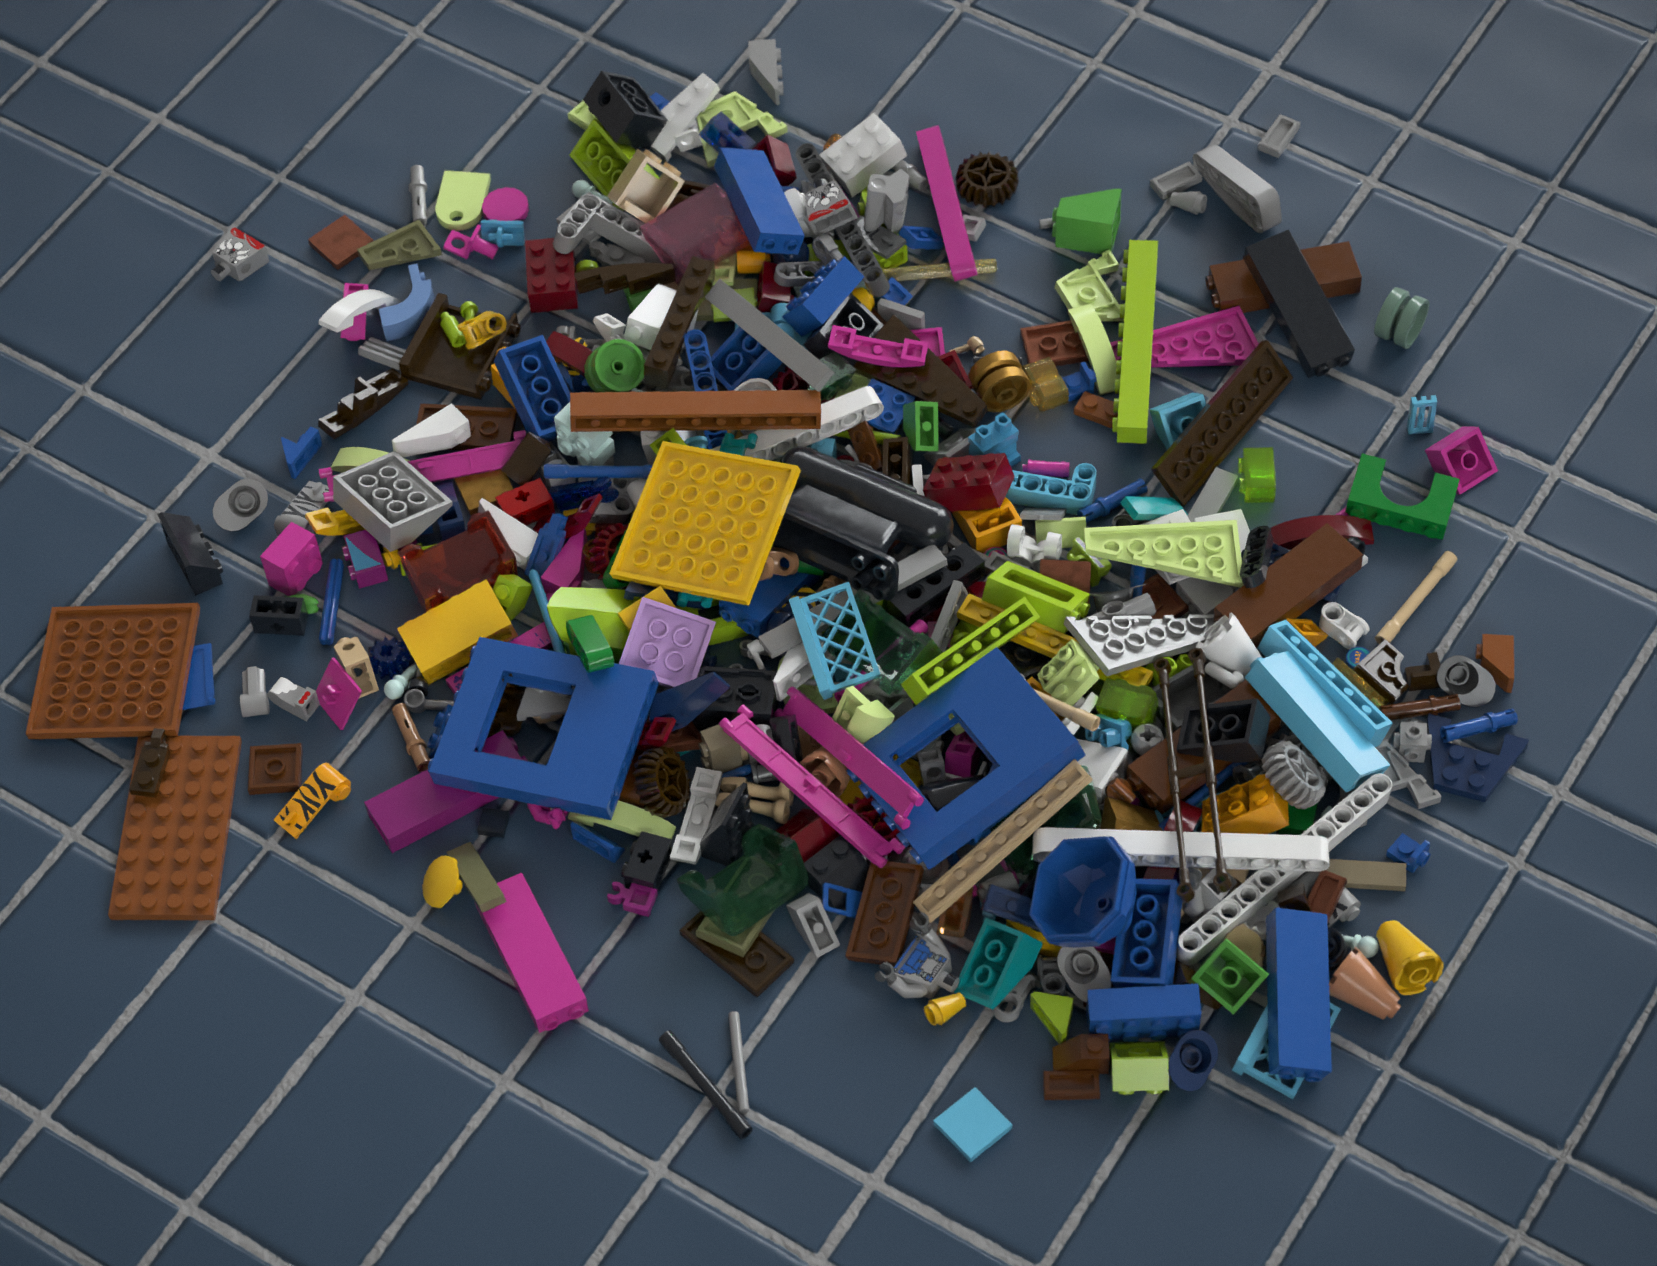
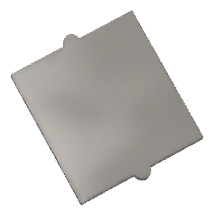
M1025 508L1021 512L1020 518L1025 520H1062L1066 515V509Z

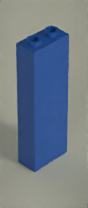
M720 147L714 168L753 251L798 255L805 235L764 151Z
M783 557L780 560V566L789 568V561ZM798 571L796 574L788 576L773 574L771 579L758 581L749 606L719 600V616L727 622L733 620L743 631L758 638L765 633L770 618L804 585L812 588L823 576L798 573Z
M1275 908L1266 916L1267 973L1269 974L1267 977L1269 1074L1279 1075V1078L1282 1079L1301 1077L1305 1078V1081L1319 1082L1332 1072L1327 914Z

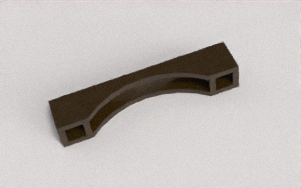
M695 256L691 257L644 364V383L665 389L668 388L676 370L684 337L688 332L696 311L706 299L705 296L710 291L715 280V262Z

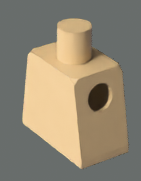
M344 637L338 640L334 646L338 662L362 690L359 698L378 691L379 688L370 659L358 637ZM360 668L363 672L357 677L353 669Z

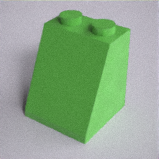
M1111 189L1061 198L1059 206L1054 207L1052 221L1056 222L1052 230V237H1056V247L1102 254L1106 250L1112 252L1121 221L1122 189Z

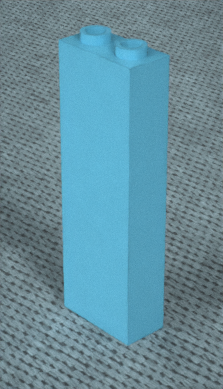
M1290 651L1279 654L1276 652L1265 658L1259 657L1251 663V670L1245 676L1246 680L1346 793L1358 788L1372 775L1383 774L1390 766L1388 761Z

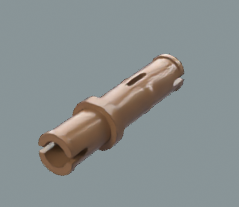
M399 703L392 708V712L406 742L408 755L412 756L418 771L423 772L428 769L430 761L426 751L427 745L420 738L405 703Z

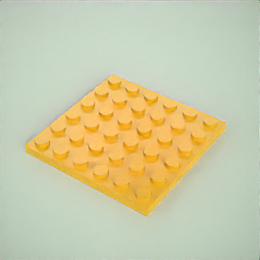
M662 441L609 574L614 579L632 581L653 587L661 586L663 589L749 606L801 472L800 468L797 465Z

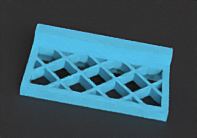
M849 582L801 599L799 596L789 599L823 700L832 698L834 693L845 690L850 686H856L881 677ZM847 591L849 598L844 607L832 602L836 594ZM820 601L825 606L820 615H816L810 612L808 604ZM830 606L841 611L836 623L824 618ZM846 613L856 617L857 621L852 630L840 625ZM821 622L833 627L827 639L817 634ZM858 627L860 629L861 634L856 632ZM837 629L849 634L844 646L832 641ZM854 636L864 641V646L860 653L848 648ZM820 641L825 643L823 647L821 646ZM829 645L841 650L835 662L825 658L824 654ZM866 650H867V653H868V656H869V657L864 656ZM845 652L857 657L852 669L840 665ZM861 660L871 663L874 670L864 675L856 672ZM837 668L849 673L845 682L834 685L832 677Z
M1330 1003V1013H1332L1330 1029L1341 1008ZM1266 1006L1232 1071L1241 1076L1244 1072L1293 1099L1304 1078L1295 1077V1084L1291 1089L1281 1083L1279 1075L1269 1074V1072L1262 1073L1253 1068V1065L1258 1060L1267 1059L1269 1063L1267 1044L1268 1006Z

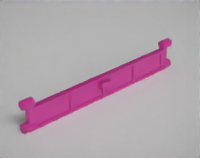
M526 431L513 432L515 441L407 462L431 483L500 470L521 443V440L526 436ZM331 467L319 469L320 479L327 478L329 492L323 493L325 502H334V476L332 475Z
M794 686L790 687L787 690V695L790 696V699L783 710L779 708L775 711L774 716L780 717L795 714L797 724L899 812L895 816L894 822L902 829H907L911 823L907 819L914 805H922L924 798L800 690H797Z
M744 704L737 710L740 715L730 722L727 718H723L720 721L719 726L723 728L725 733L874 865L876 864L879 868H882L887 863V860L884 858L893 850L900 854L905 849L896 838H893L890 842L885 840L750 720L754 713Z

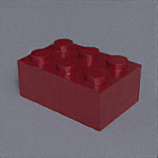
M554 238L525 240L527 290L531 313L578 309L577 285L574 275L576 273L575 251L573 249V251L567 254L556 251L553 247Z
M989 453L976 456L966 455L964 457L952 458L943 457L937 460L923 488V493L926 498L942 504L951 512L1000 508L1015 475L1005 453Z

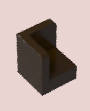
M358 377L355 379L354 393L340 399V405L359 419L377 410L378 390L363 378Z
M1437 652L1427 653L1425 665L1405 668L1407 684L1410 686L1409 691L1440 688L1437 681V671L1440 667Z
M1303 883L1278 892V905L1280 908L1313 912L1306 898Z

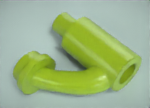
M471 301L463 303L460 307L461 315L465 318V321L474 318V315L478 312L477 305ZM443 312L440 315L442 320L440 325L453 347L463 346L466 340L462 331H459L457 328L459 325L458 321L454 316H450L448 312Z

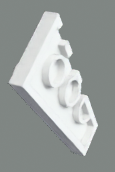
M702 73L666 105L661 112L668 121L650 148L668 162L672 156V150L677 146L674 135L685 132L688 128L692 129L696 123V117L700 112L705 111L720 90L718 85Z

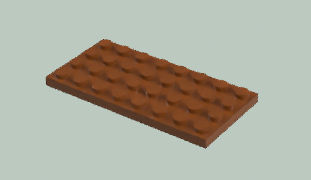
M151 736L138 737L131 782L145 741L151 742ZM167 736L166 743L169 745L168 751L170 756L157 797L131 795L130 791L128 794L108 913L110 920H216L242 745L240 736Z

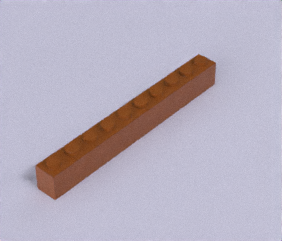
M817 390L570 393L571 432L669 431L672 428L676 431L821 429L820 391L818 392Z

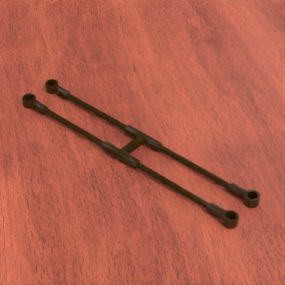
M1194 648L1188 654L1193 665L1194 677L1197 679L1204 747L1202 748L1204 763L1178 769V760L1174 750L1168 692L1170 687L1169 673L1172 668L1166 658H1159L1154 662V669L1159 678V687L1162 689L1168 747L1169 786L1174 805L1180 864L1178 871L1180 885L1177 887L1176 892L1183 902H1189L1195 897V891L1190 884L1189 869L1186 865L1180 808V780L1205 774L1206 786L1209 788L1217 858L1215 860L1216 876L1213 878V883L1219 892H1226L1232 887V881L1227 874L1226 860L1223 858L1215 788L1217 780L1213 747L1210 744L1203 682L1205 676L1203 664L1206 662V656L1201 648Z

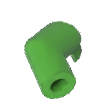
M307 594L285 596L304 598L308 614L317 613L319 610L317 606L319 602L312 596Z

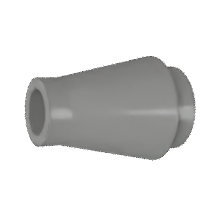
M1201 191L1173 192L1170 205L1197 215L1198 213H1204L1207 205V196L1202 194Z

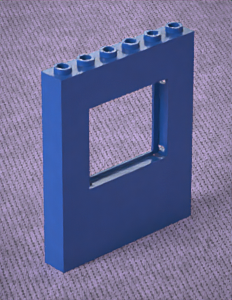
M479 637L476 646L472 647L469 666L463 671L460 690L455 692L452 711L446 716L443 735L438 737L435 756L430 759L428 764V772L434 784L612 820L659 685L655 671L614 663V667L587 673L578 656ZM507 683L572 696L547 765L482 752Z
M996 647L863 744L924 798L923 804L920 806L914 805L907 819L911 823L907 829H902L894 822L895 816L899 813L851 770L847 769L846 772L854 783L860 781L861 784L858 787L867 799L870 797L874 799L870 803L878 814L885 813L886 817L883 819L892 832L895 829L899 831L896 836L905 848L910 845L912 849L909 853L919 865L923 862L928 870H930L1041 789L1074 759L1078 762L1086 754L1078 740L998 647ZM952 713L954 718L950 720L948 716ZM959 723L996 769L936 812L900 765ZM897 754L899 758L894 760L893 755Z

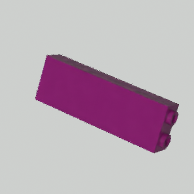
M503 730L487 738L482 752L528 761L525 756L520 757L516 742L512 737L508 739ZM427 769L364 803L370 820L391 853H394L499 797L434 784Z

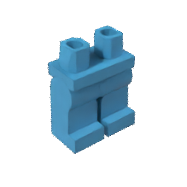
M1001 413L995 417V421L988 425L979 426L975 429V433L968 437V442L970 443L969 455L1005 453L1012 467L1021 461V455L1017 452L1016 447L1019 430L1012 424L1011 419L1005 413Z

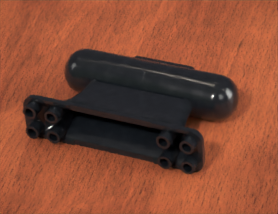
M797 446L790 449L780 460L781 463L797 465L801 472L772 547L783 548L796 553L800 561L849 582L856 591L864 590L869 592L879 601L884 599L891 600L897 595L899 581V565L893 557L887 554L894 541L898 540L919 550L931 545H935L939 549L948 542L952 535L954 524L950 511L942 504L917 494L916 488L862 464L852 466L809 447Z

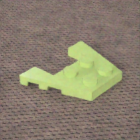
M735 91L710 102L705 111L700 112L696 117L709 168L715 165L721 147L720 142L755 126H759L766 136L769 135L774 138L788 133L785 123L782 121L780 123L777 122L768 112L763 113L757 109L754 103Z
M1110 250L1103 252L1102 256L1098 259L1093 258L1088 261V264L1079 270L1077 268L1056 281L1055 289L1068 310L1091 303L1101 321H1124V319H1120V304L1101 277L1103 274L1118 271L1119 263Z

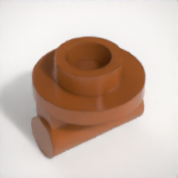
M1115 778L1106 787L1107 797L1131 803L1136 798L1131 786L1124 779Z

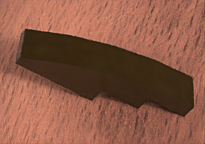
M663 263L618 264L574 273L579 294L603 288L606 295L628 288L630 295L653 289L657 284L666 285L676 281L673 264Z
M392 368L366 381L378 390L377 410L358 419L338 402L336 411L318 420V427L333 439L338 438L370 418L389 403L409 384V380Z

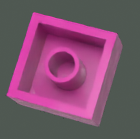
M293 522L282 531L260 556L269 586L287 596L296 595L298 591H301L313 574L319 572L323 564L315 534Z

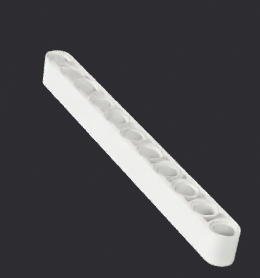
M862 387L821 404V429H773L752 432L758 436L756 447L754 449L746 448L744 456L772 461L782 457L788 450L797 446L806 447L850 429L865 420H872L883 412L884 406L872 387ZM749 434L737 439H747ZM721 445L710 450L719 451ZM643 478L631 482L627 487V493L635 508L647 481Z
M1381 773L1372 775L1301 835L1326 836L1330 852L1386 805L1392 789L1391 779ZM1374 789H1380V790H1382L1383 792H1378V791H1376V790H1374ZM1355 804H1360V805H1363L1364 807H1358V806L1355 805ZM1337 820H1344L1346 823H1341ZM1258 870L1180 935L1176 953L1179 962L1185 965L1197 963L1220 944L1231 930L1250 919L1270 900L1275 898L1279 891L1287 888L1306 871ZM1262 882H1268L1271 886L1263 885ZM1242 898H1249L1252 902L1244 901ZM1223 914H1230L1233 918H1227ZM1204 930H1211L1214 934H1207ZM1192 946L1195 950H1187L1184 947Z
M1045 827L1038 828L1033 833V859L1039 863L1063 839L1112 836L1130 856L1135 866L1180 867L1176 831ZM1183 832L1187 868L1190 866L1193 868L1216 869L1215 860L1217 858L1214 833ZM1221 833L1223 858L1226 860L1227 869L1318 872L1324 871L1330 866L1328 839L1322 836Z

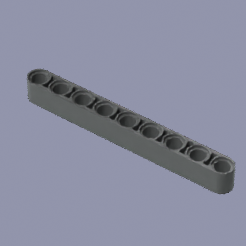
M805 143L797 148L796 157L813 189V184L818 179H825L827 183L833 181L813 144ZM852 220L835 228L857 270L864 276L863 281L870 294L874 297L884 296L889 291L890 284L856 221Z

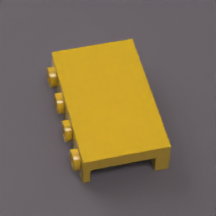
M487 579L481 583L474 584L470 589L459 595L452 596L448 601L429 609L426 613L407 621L404 625L397 628L428 685L470 663L472 647L476 646L479 637L508 642L518 636Z

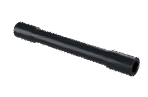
M671 1030L664 1032L659 1038L662 1046L673 1059L677 1060L725 1118V1122L739 1139L749 1136L753 1131L750 1124L730 1104L690 1056L676 1035Z

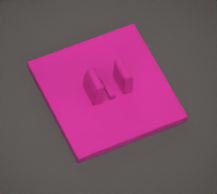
M334 657L331 658L317 687L316 694L321 707L338 728L344 730L362 690Z

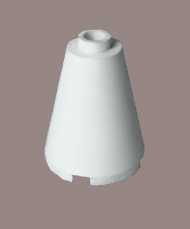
M1229 613V618L1224 615L1206 631L1205 635L1207 638L1205 642L1202 643L1199 640L1196 648H1201L1206 658L1230 673L1239 671L1243 675L1244 681L1246 680L1245 676L1251 670V663L1257 658L1262 657L1233 613Z

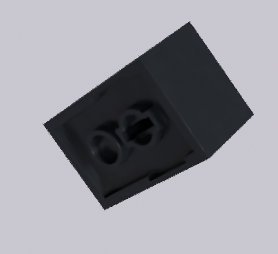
M601 71L583 98V101L589 107L588 110L597 117L614 141L619 144L630 145L634 148L650 149L668 121L634 77Z
M712 666L700 667L698 678L715 672L730 685V688L695 718V726L699 732L718 725L723 718H727L731 722L740 715L737 710L743 704L754 713L750 720L755 725L765 724L770 726V719L775 717L774 713L778 709L779 702L776 698L773 683L777 671Z

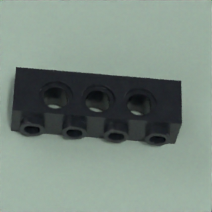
M965 542L958 547L952 548L945 557L947 558L948 565L899 590L897 595L891 600H886L887 612L906 630L917 620H923L944 605L953 580L962 582L967 589L985 576V561Z

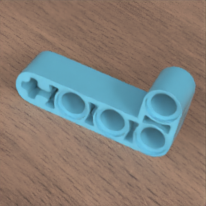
M1089 463L1079 464L1074 470L1072 480L1012 470L1015 477L1005 496L1012 504L1035 508L1066 509L1068 514L1077 515L1078 510L1091 505L1096 490V468Z

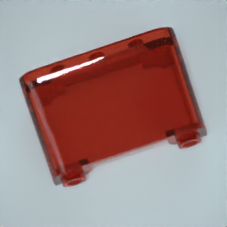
M489 510L471 516L467 524V531L423 550L420 545L409 544L403 547L401 551H398L399 560L425 613L429 609L448 601L452 596L459 595L470 589L474 584L481 583L486 579L493 590L499 575L515 574L518 576L516 556Z

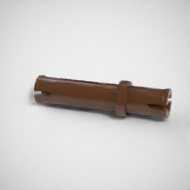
M1458 694L1442 697L1432 695L1428 696V699L1380 706V711L1390 721L1428 714L1437 716L1438 713L1461 709Z

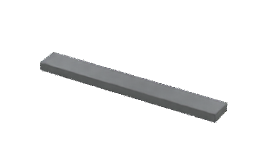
M721 279L717 281L705 296L708 301L818 392L834 374L830 368Z
M931 545L897 562L899 565L898 591L948 565L947 558L935 545ZM851 587L859 612L879 602L871 593L864 590L856 591ZM847 591L837 594L832 602L844 607L849 598ZM820 603L809 610L816 615H820L825 604ZM830 606L824 618L836 623L841 611ZM846 613L842 621L851 617L852 615ZM795 617L758 637L759 643L772 659L803 643ZM821 622L817 634L832 626Z

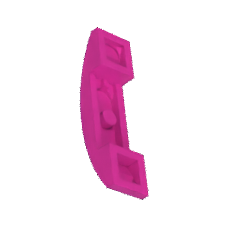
M832 325L828 348L841 355L865 363L889 367H917L925 364L928 342L905 338L904 344L859 336L856 335L857 329Z

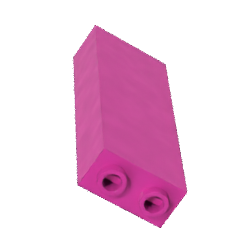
M519 873L497 883L505 896L506 902L482 913L476 903L475 905L538 1032L550 1031L563 1022L580 1018L589 1011L586 997L523 874Z

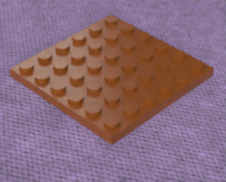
M173 603L52 607L26 729L28 739L147 737L152 735L154 728L165 729L166 736H178L201 609L199 604Z

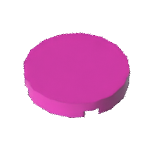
M515 188L496 189L484 198L482 204L486 220L520 221L524 220L529 212L527 197L523 192Z

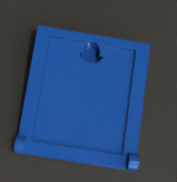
M211 643L196 645L193 648L183 710L215 705Z

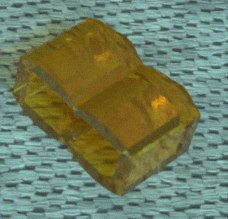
M1050 357L1022 366V370L1030 380L1031 389L1029 396L1033 406H1037L1043 412L1068 403L1069 391Z

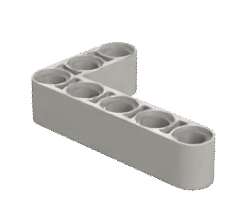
M585 194L577 201L558 225L553 241V247L556 251L567 254L573 251L588 230L591 229L635 255L643 257L648 262L673 264L674 269H676L682 253L681 244L592 194Z

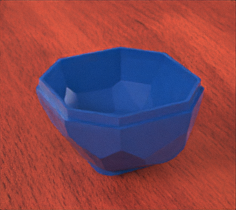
M1112 836L1063 839L1038 865L1029 914L1048 943L1070 948L1100 946L1119 934L1124 933L1130 927L1136 898L1135 864Z

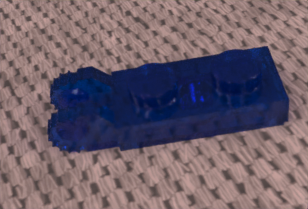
M599 477L595 481L590 480L551 486L549 494L560 511L578 509L584 499L597 494L602 496L601 503L614 501L619 496L617 489L609 488L612 485L609 477Z

